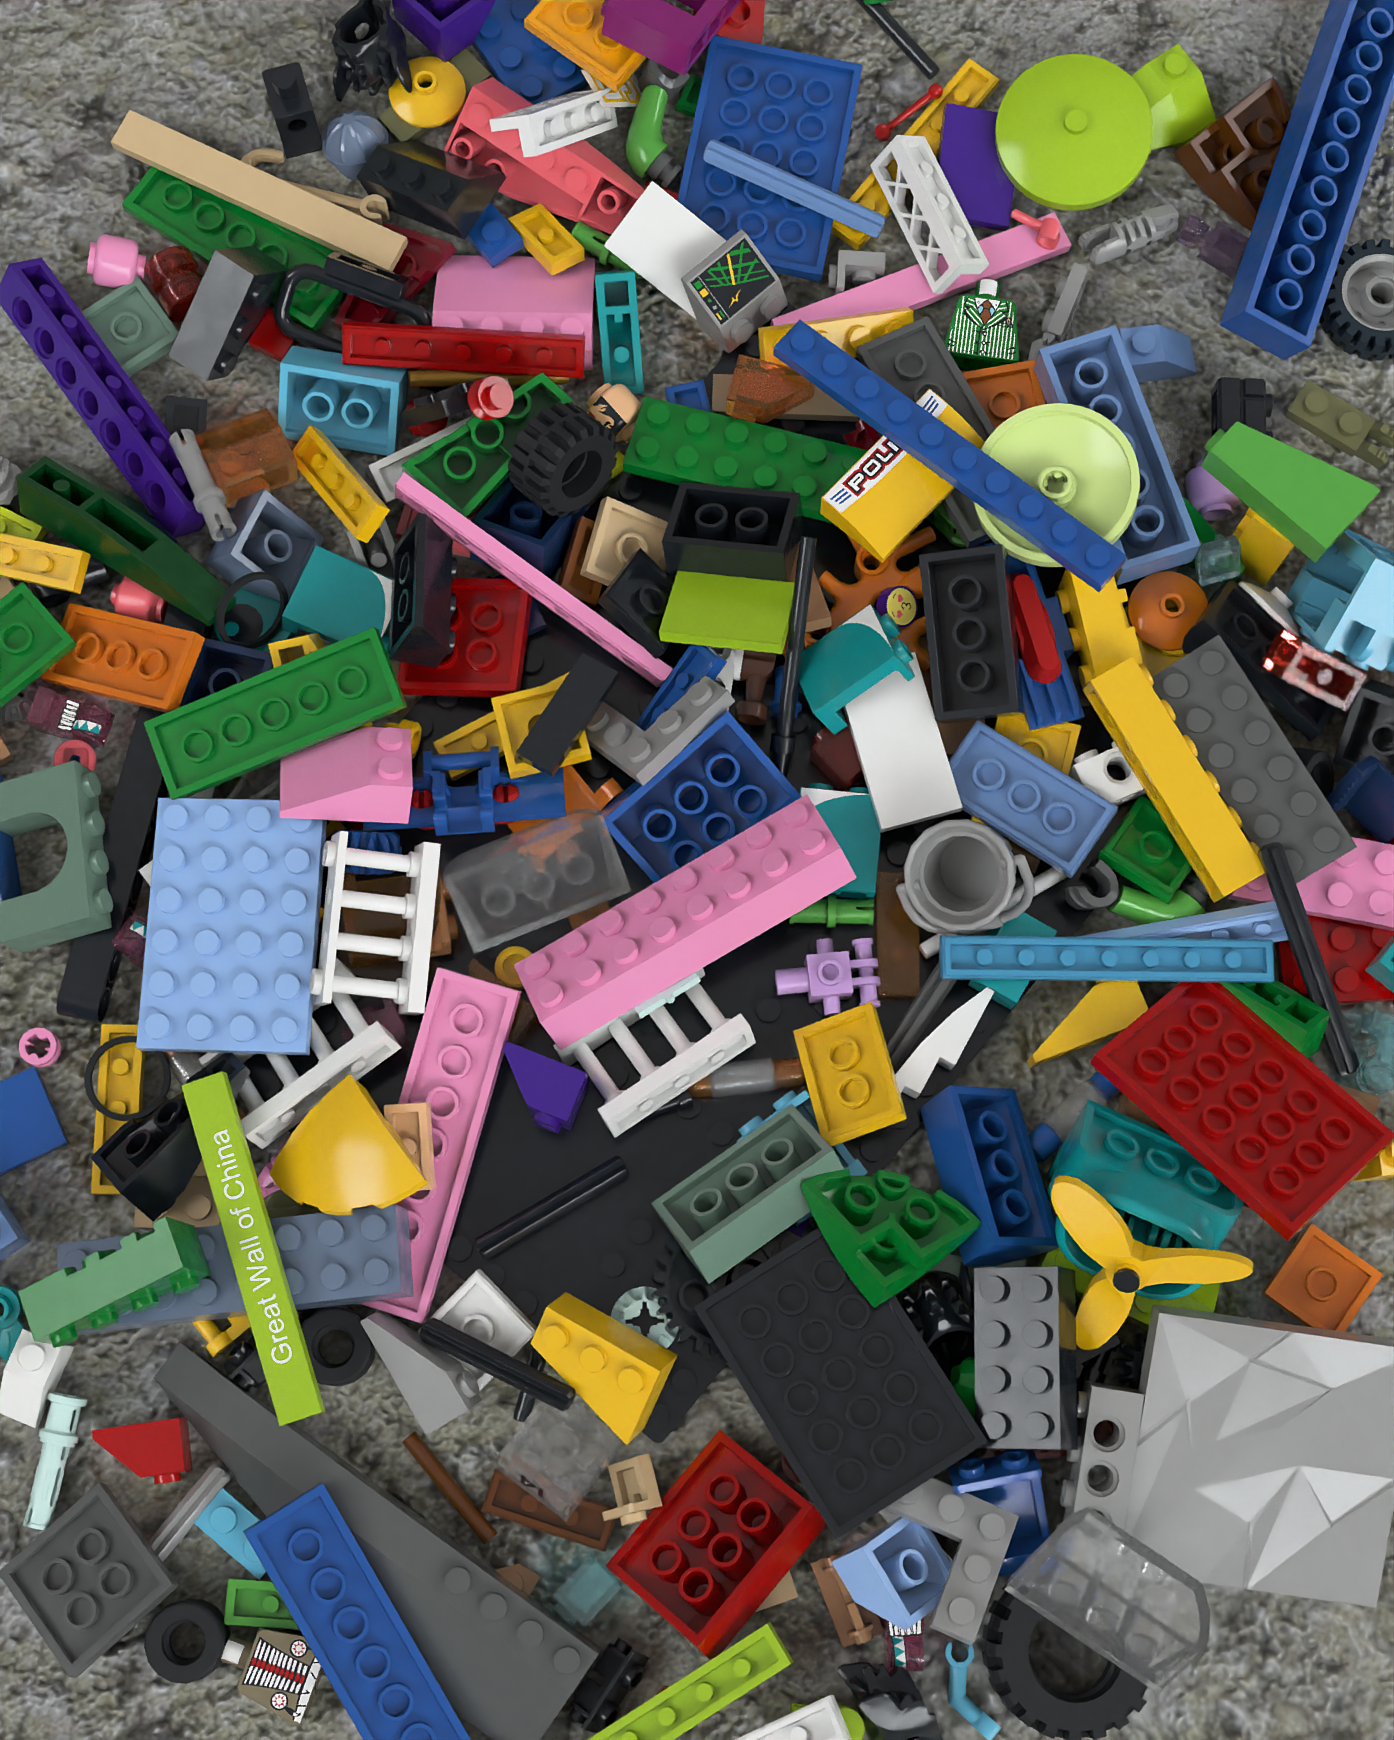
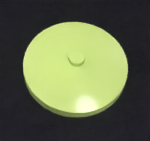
M1064 403L1044 404L1028 408L1013 415L999 425L981 448L988 456L1112 545L1121 537L1133 518L1140 491V473L1136 455L1122 431L1109 419L1091 409ZM974 502L977 517L986 534L996 545L1003 544L1010 556L1032 565L1063 567Z

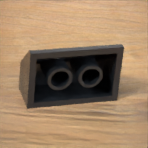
M408 140L378 145L358 173L357 178L368 195H380L386 200L389 211L465 240L505 181L506 176L500 171L422 142Z
M417 514L393 549L389 659L437 668L445 656L452 653L455 644V632L450 630V618L453 616L456 607V595L451 593V581H453L456 575L457 558L452 556L453 540L427 514Z

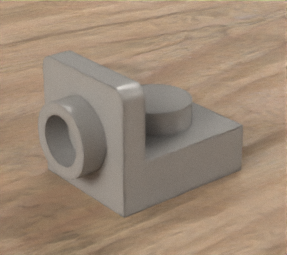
M839 250L837 264H829L828 288L835 289V295L844 292L845 282L860 286L882 278L885 271L886 253Z

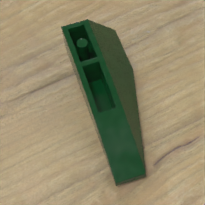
M47 456L41 458L16 477L21 514L84 552L91 554V556L205 625L211 626L216 621L217 607L227 589L138 501L77 465ZM235 596L231 598L226 612L236 604Z

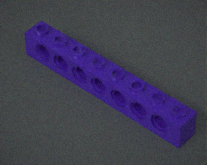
M43 258L10 263L0 283V305L152 516L174 538L201 531L206 523L203 514L197 512L193 504L195 496L174 449L169 443L171 434Z

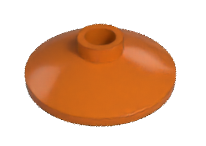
M1172 571L1157 572L1142 579L1133 589L1127 605L1128 620L1130 626L1135 627L1137 637L1148 646L1163 651L1183 649L1182 643L1185 635L1197 622L1207 607L1208 601L1203 590L1191 578ZM1165 602H1175L1178 606V611L1169 612L1165 608Z

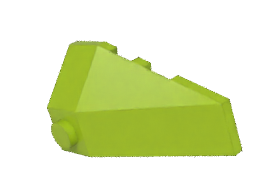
M1179 44L1154 58L1131 76L1144 92L1151 109L1153 139L1149 154L1151 150L1170 145L1172 148L1182 146L1216 119L1202 72Z

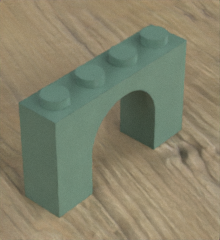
M75 760L0 782V831L14 837L44 827L61 825L67 838L65 862L51 883L38 891L0 902V943L22 953L112 928L110 912L113 910V901L108 891L106 876L109 870V862L104 852L102 836L105 832V823L100 814L98 797L101 793V784L95 772Z

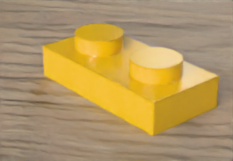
M541 203L508 218L510 225L522 237L524 247L551 276L585 260L584 247Z

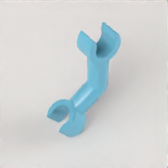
M949 1641L944 1651L946 1660L950 1663L948 1702L987 1740H992L1001 1727L966 1696L967 1666L971 1664L974 1658L973 1646L968 1645L967 1657L963 1661L958 1662L951 1656L952 1643Z

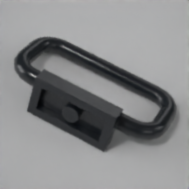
M334 251L327 256L324 268L314 264L302 263L294 265L289 269L281 281L274 305L276 325L285 336L322 351L342 354V341L304 328L292 321L289 314L296 287L300 281L308 279L410 316L417 325L432 326L431 317L426 309L417 302L403 297L407 292L411 278L338 251ZM409 368V371H418V370H419V369Z

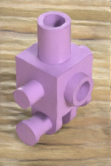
M860 938L852 940V946L855 947L856 960L849 959V951L834 952L833 939L816 940L817 954L806 955L805 967L775 970L777 995L808 992L809 1003L823 1002L824 1015L834 1016L841 1013L840 1000L851 999L853 989H860L861 1003H859V1006L872 1002L875 1008L880 1007L876 986L881 985L880 977L874 976L873 969L879 967L878 959L872 956L871 945L873 944V939ZM858 971L859 977L852 978L851 972Z

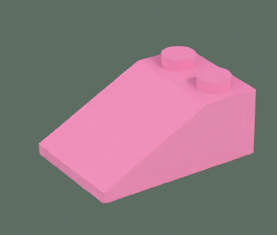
M366 727L333 737L280 759V818L408 824L413 791L410 729Z

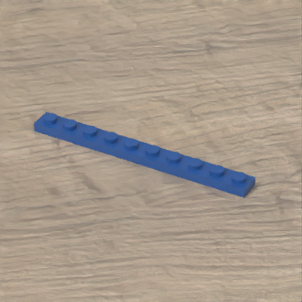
M799 319L774 346V356L1096 591L1100 592L1125 563L1126 554Z

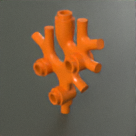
M928 526L909 535L883 563L848 536L857 552L854 574L859 581L854 584H846L839 581L828 571L821 575L818 579L819 585L834 597L833 608L829 611L832 626L806 632L803 651L818 641L812 638V634L817 633L824 637L869 604L874 606L880 593L886 588L905 586L914 593L916 599H922L920 565L905 572L897 568L896 562L899 558L936 541L933 529ZM865 565H873L876 569L869 570ZM925 616L913 621L909 626L900 627L901 634L896 637L905 643L911 653L915 652L919 667L927 672L930 669L929 653L918 643L920 636L927 633ZM787 639L782 653L784 657L786 656Z

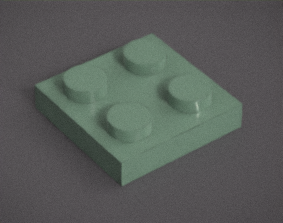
M138 276L135 277L132 283L122 285L82 311L85 318L128 377L133 376L168 353L178 335L176 327Z

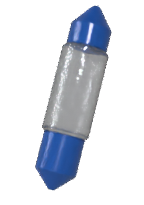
M1099 1071L1090 1079L1084 1080L1042 1119V1123L1029 1134L1036 1162H1044L1065 1142L1088 1099L1107 1107L1109 1101L1120 1092Z

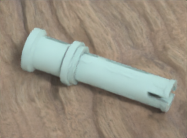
M48 1392L47 1399L51 1403L45 1428L40 1429L38 1434L40 1437L39 1441L43 1442L23 1526L46 1530L53 1522L70 1447L75 1446V1443H78L79 1436L75 1432L81 1407L87 1405L88 1399L64 1393Z

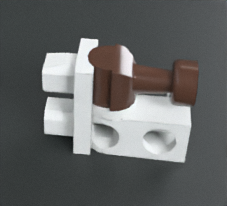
M709 646L727 661L714 680L716 683L727 689L731 694L733 680L746 682L745 700L739 701L736 704L734 719L749 725L766 724L768 707L762 703L766 683L773 677L777 654Z

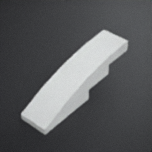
M988 987L954 1011L921 1042L895 1074L900 1094L904 1092L917 1099L936 1064L950 1071L952 1070L994 993L993 990Z

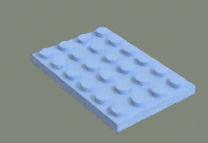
M158 798L137 1049L141 1051L310 1055L314 994H310L309 990L311 972L313 968L316 969L323 879L322 857L327 820L280 818V800L177 798L172 800L171 798Z

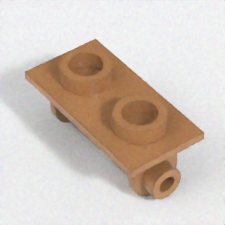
M851 1547L810 1563L843 1648L855 1643L857 1645L873 1639L874 1635L884 1631L877 1614L854 1602L831 1563Z

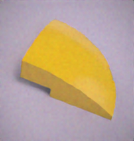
M348 1074L308 1112L283 1146L269 1173L275 1184L298 1204L302 1205L305 1203L318 1207L325 1214L338 1216L353 1215V1209L374 1205L380 1209L400 1202L428 1184L392 1124L383 1117L367 1089L351 1074Z

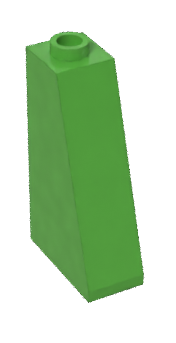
M1238 421L1227 432L1220 428L1204 446L1208 454L1201 466L1315 563L1362 514L1380 492V489L1374 484Z

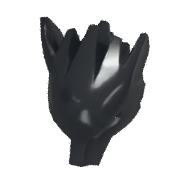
M359 0L353 8L336 22V31L332 37V44L338 60L332 78L337 101L342 102L352 82L354 91L359 93L361 90H368L370 96H374L378 93L383 83L389 89L398 77L404 89L408 93L412 92L410 67L406 57V36L400 25L390 15L391 0ZM362 23H367L369 25L368 29L360 39L356 38V28Z
M962 1261L960 1263L957 1290L952 1287L947 1278H941L940 1291L932 1287L926 1279L918 1282L916 1301L907 1292L902 1296V1308L949 1381L952 1367L961 1364L967 1357L975 1358L972 1285L967 1266H964ZM968 1335V1344L964 1348V1350H961L963 1343L966 1339V1336Z
M866 1662L844 1664L837 1668L844 1682L851 1689L869 1740H943L936 1715L933 1712L928 1713L919 1689H917L910 1673L902 1665H897L890 1672L887 1671L883 1663L878 1665L877 1670L870 1663Z

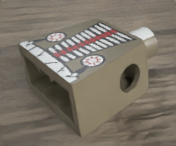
M261 1627L254 1643L231 1635L224 1648L221 1661L243 1669L237 1691L294 1725L300 1726L305 1722L322 1677L323 1669L301 1631Z

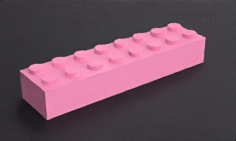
M806 794L521 960L514 967L540 1023L559 1049L562 1050L857 877L840 845Z

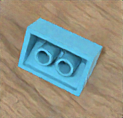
M292 346L280 362L277 437L299 441L308 426L311 425L322 430L337 448L385 456L395 453L403 423L401 412L404 411L407 404L409 368L342 364V354Z

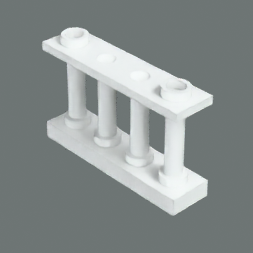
M339 831L332 835L331 841L325 842L322 864L328 867L319 964L318 969H312L309 992L315 995L314 1005L324 1006L330 1004L332 992L391 998L394 999V1003L399 1004L398 1014L414 1016L423 1014L425 1012L441 844L422 842L414 847V852L410 851L408 855L347 848L348 832ZM345 865L406 872L407 877H412L410 894L406 893L404 897L343 890ZM341 907L402 914V918L407 919L406 936L402 935L400 939L340 933L338 930ZM336 950L398 956V960L403 961L402 978H397L396 982L334 975Z
M338 958L335 960L334 975L356 977ZM332 992V1001L354 1034L349 1042L334 1051L312 1017L310 1046L319 1059L316 1066L299 1077L286 1055L265 1054L284 1085L282 1091L266 1102L263 1101L250 1077H247L239 1095L249 1112L241 1120L245 1137L259 1148L264 1149L301 1122L308 1112L348 1074H351L358 1080L401 1049L394 1035L378 1021L371 1026L367 1024L349 994ZM315 995L313 1001V1012L320 1007V1005H314ZM206 1053L199 1060L206 1067L224 1053ZM233 1053L242 1063L255 1055Z
M703 968L696 971L699 979L705 976ZM700 983L685 991L712 1028L711 1033L697 1043L688 1040L664 1005L649 1013L677 1052L673 1059L661 1067L655 1066L627 1028L641 1019L635 1008L562 1050L556 1044L553 1046L563 1064L570 1066L579 1061L606 1101L598 1111L606 1126L616 1138L755 1044L756 1041L751 1027L740 1013L732 1019H726ZM612 1037H614L641 1075L640 1081L627 1090L618 1089L592 1052Z

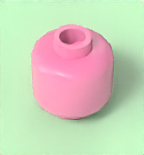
M102 234L99 236L97 243L90 242L87 274L93 275L96 285L117 289L122 285L132 283L136 276L140 279L144 278L146 256L139 254V246L134 239Z

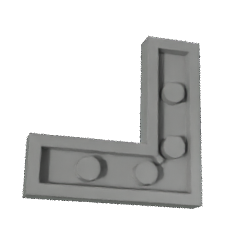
M705 675L698 683L692 685L687 693L671 708L663 712L646 731L603 701L585 728V733L589 746L644 786L729 708L735 700L727 689Z
M931 1478L884 1509L959 1542L929 1627L968 1645H972L975 1642L1019 1516L968 1493L956 1494L952 1486Z

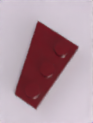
M383 222L381 226L407 237L408 245L393 272L411 278L407 292L403 296L411 300L456 252V249L452 242ZM348 294L334 323L341 331L344 321L390 323L399 312Z

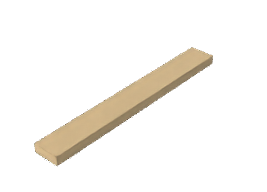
M129 110L111 140L113 148L334 251L393 272L408 245L407 237L131 110Z

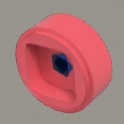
M65 741L54 752V766L75 760L92 771L96 767V754L93 748L84 741Z

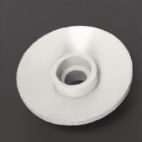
M1241 581L1238 584L1295 641L1300 638L1296 624L1288 611L1293 602L1281 590L1275 587L1271 592H1268L1251 583Z

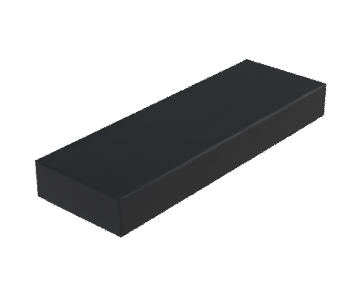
M582 653L516 751L517 758L553 778L618 680V671Z

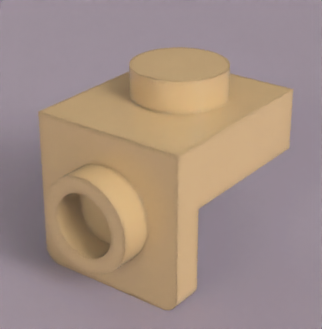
M650 1454L639 1455L608 1466L618 1507L602 1512L604 1521L620 1518L622 1526L647 1520L645 1511L662 1506Z

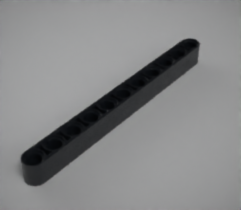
M169 603L163 625L196 632L204 638L211 639L214 624L207 626ZM142 706L139 707L103 835L104 852L109 862V870L106 873L107 886L113 901V910L110 912L112 928L74 938L57 998L56 1009L58 1015L98 1024L106 1016L127 939H123V937L128 938L144 877L139 869L149 863L155 841L158 798H167L168 788L144 722L165 714V712Z

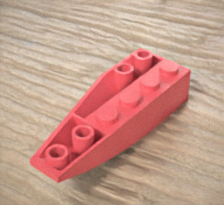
M493 77L472 86L444 151L504 173L506 179L498 191L507 197L532 206L541 203L551 213L575 222L582 221L592 228L612 234L645 189L584 139L539 156L523 157L519 130L491 132L489 119L534 104Z

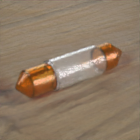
M800 1057L774 1060L763 1058L726 1062L689 1087L688 1090L696 1098L708 1096L718 1098L800 1087L805 1084L806 1079Z

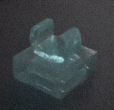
M1216 534L1214 541L1204 544L1199 539L1201 546L1195 555V577L1201 586L1240 576L1241 544L1235 535L1224 537L1221 534Z

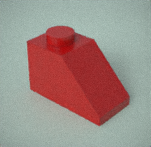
M173 1418L92 1430V1439L140 1478L154 1476V1485L181 1481L180 1472L193 1470L187 1418Z

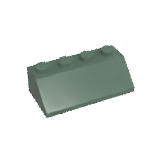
M791 1104L651 1204L688 1258L708 1284H710L811 1212L801 1189L803 1181L816 1175L843 1170L844 1168L834 1149Z

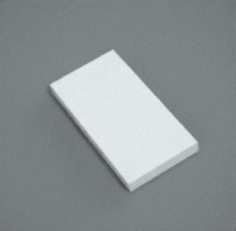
M915 652L911 653L914 659L909 662L915 675L913 679L907 681L899 671H894L843 706L881 832L960 812L963 808Z

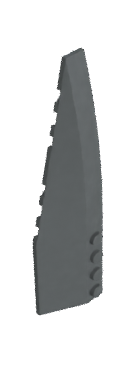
M179 1342L154 1379L262 1512L268 1516L322 1482L453 1710L493 1740H540L598 1656L601 1647L523 1590L518 1589L493 1568L295 1424L290 1423L279 1426L276 1412L273 1408L251 1392L244 1390L236 1381L231 1380L221 1370L188 1346Z

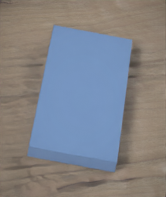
M979 720L975 722L949 760L963 807L962 810L998 831L1069 878L1073 877L1118 811V807Z

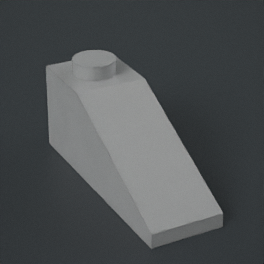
M379 1310L360 1321L426 1436L482 1401L478 1394L479 1386L476 1379L469 1371L464 1370L459 1361L446 1352L421 1340L417 1332L389 1313Z

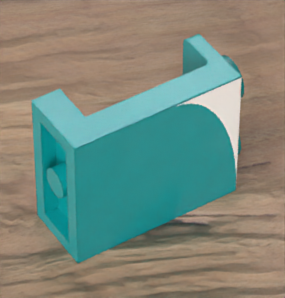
M316 545L283 612L282 628L296 635L299 629L310 634L318 633L320 638L334 644L375 627L379 630L385 649L388 651L390 644L388 632L391 619L392 579Z
M871 604L804 650L802 654L799 677L800 685L813 714L834 735L848 726L841 711L843 706L894 671H899L907 681L915 677L909 664L914 658L905 643L896 637L901 634L899 627L888 613L881 616Z
M822 783L809 784L808 788L801 787L799 794L802 797L806 794L809 796L840 845L857 877L830 894L836 895V898L840 899L874 898L881 831L868 788L854 787L849 792L834 791L833 786Z

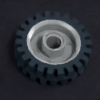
M1374 239L1366 240L1362 246L1358 242L1352 245L1347 252L1344 250L1341 253L1319 319L1325 320L1322 328L1326 334L1333 332L1334 335L1331 341L1336 346L1343 342L1346 344L1344 352L1351 355L1354 350H1358V358L1365 360L1371 354L1374 355V361L1384 360L1387 355H1389L1390 359L1394 358V248L1390 247L1389 239H1381L1378 245L1375 244ZM1372 296L1380 297L1385 304L1377 303Z

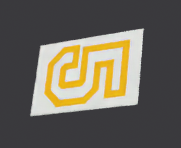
M581 70L593 92L609 88L587 71ZM633 73L617 92L611 89L598 100L601 107H637L642 93L638 87V80Z

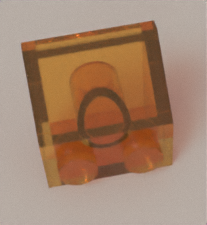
M267 408L195 435V439L216 486L221 488L226 496V507L236 504L238 499L263 489L266 491L273 490L298 480L297 464L280 425Z

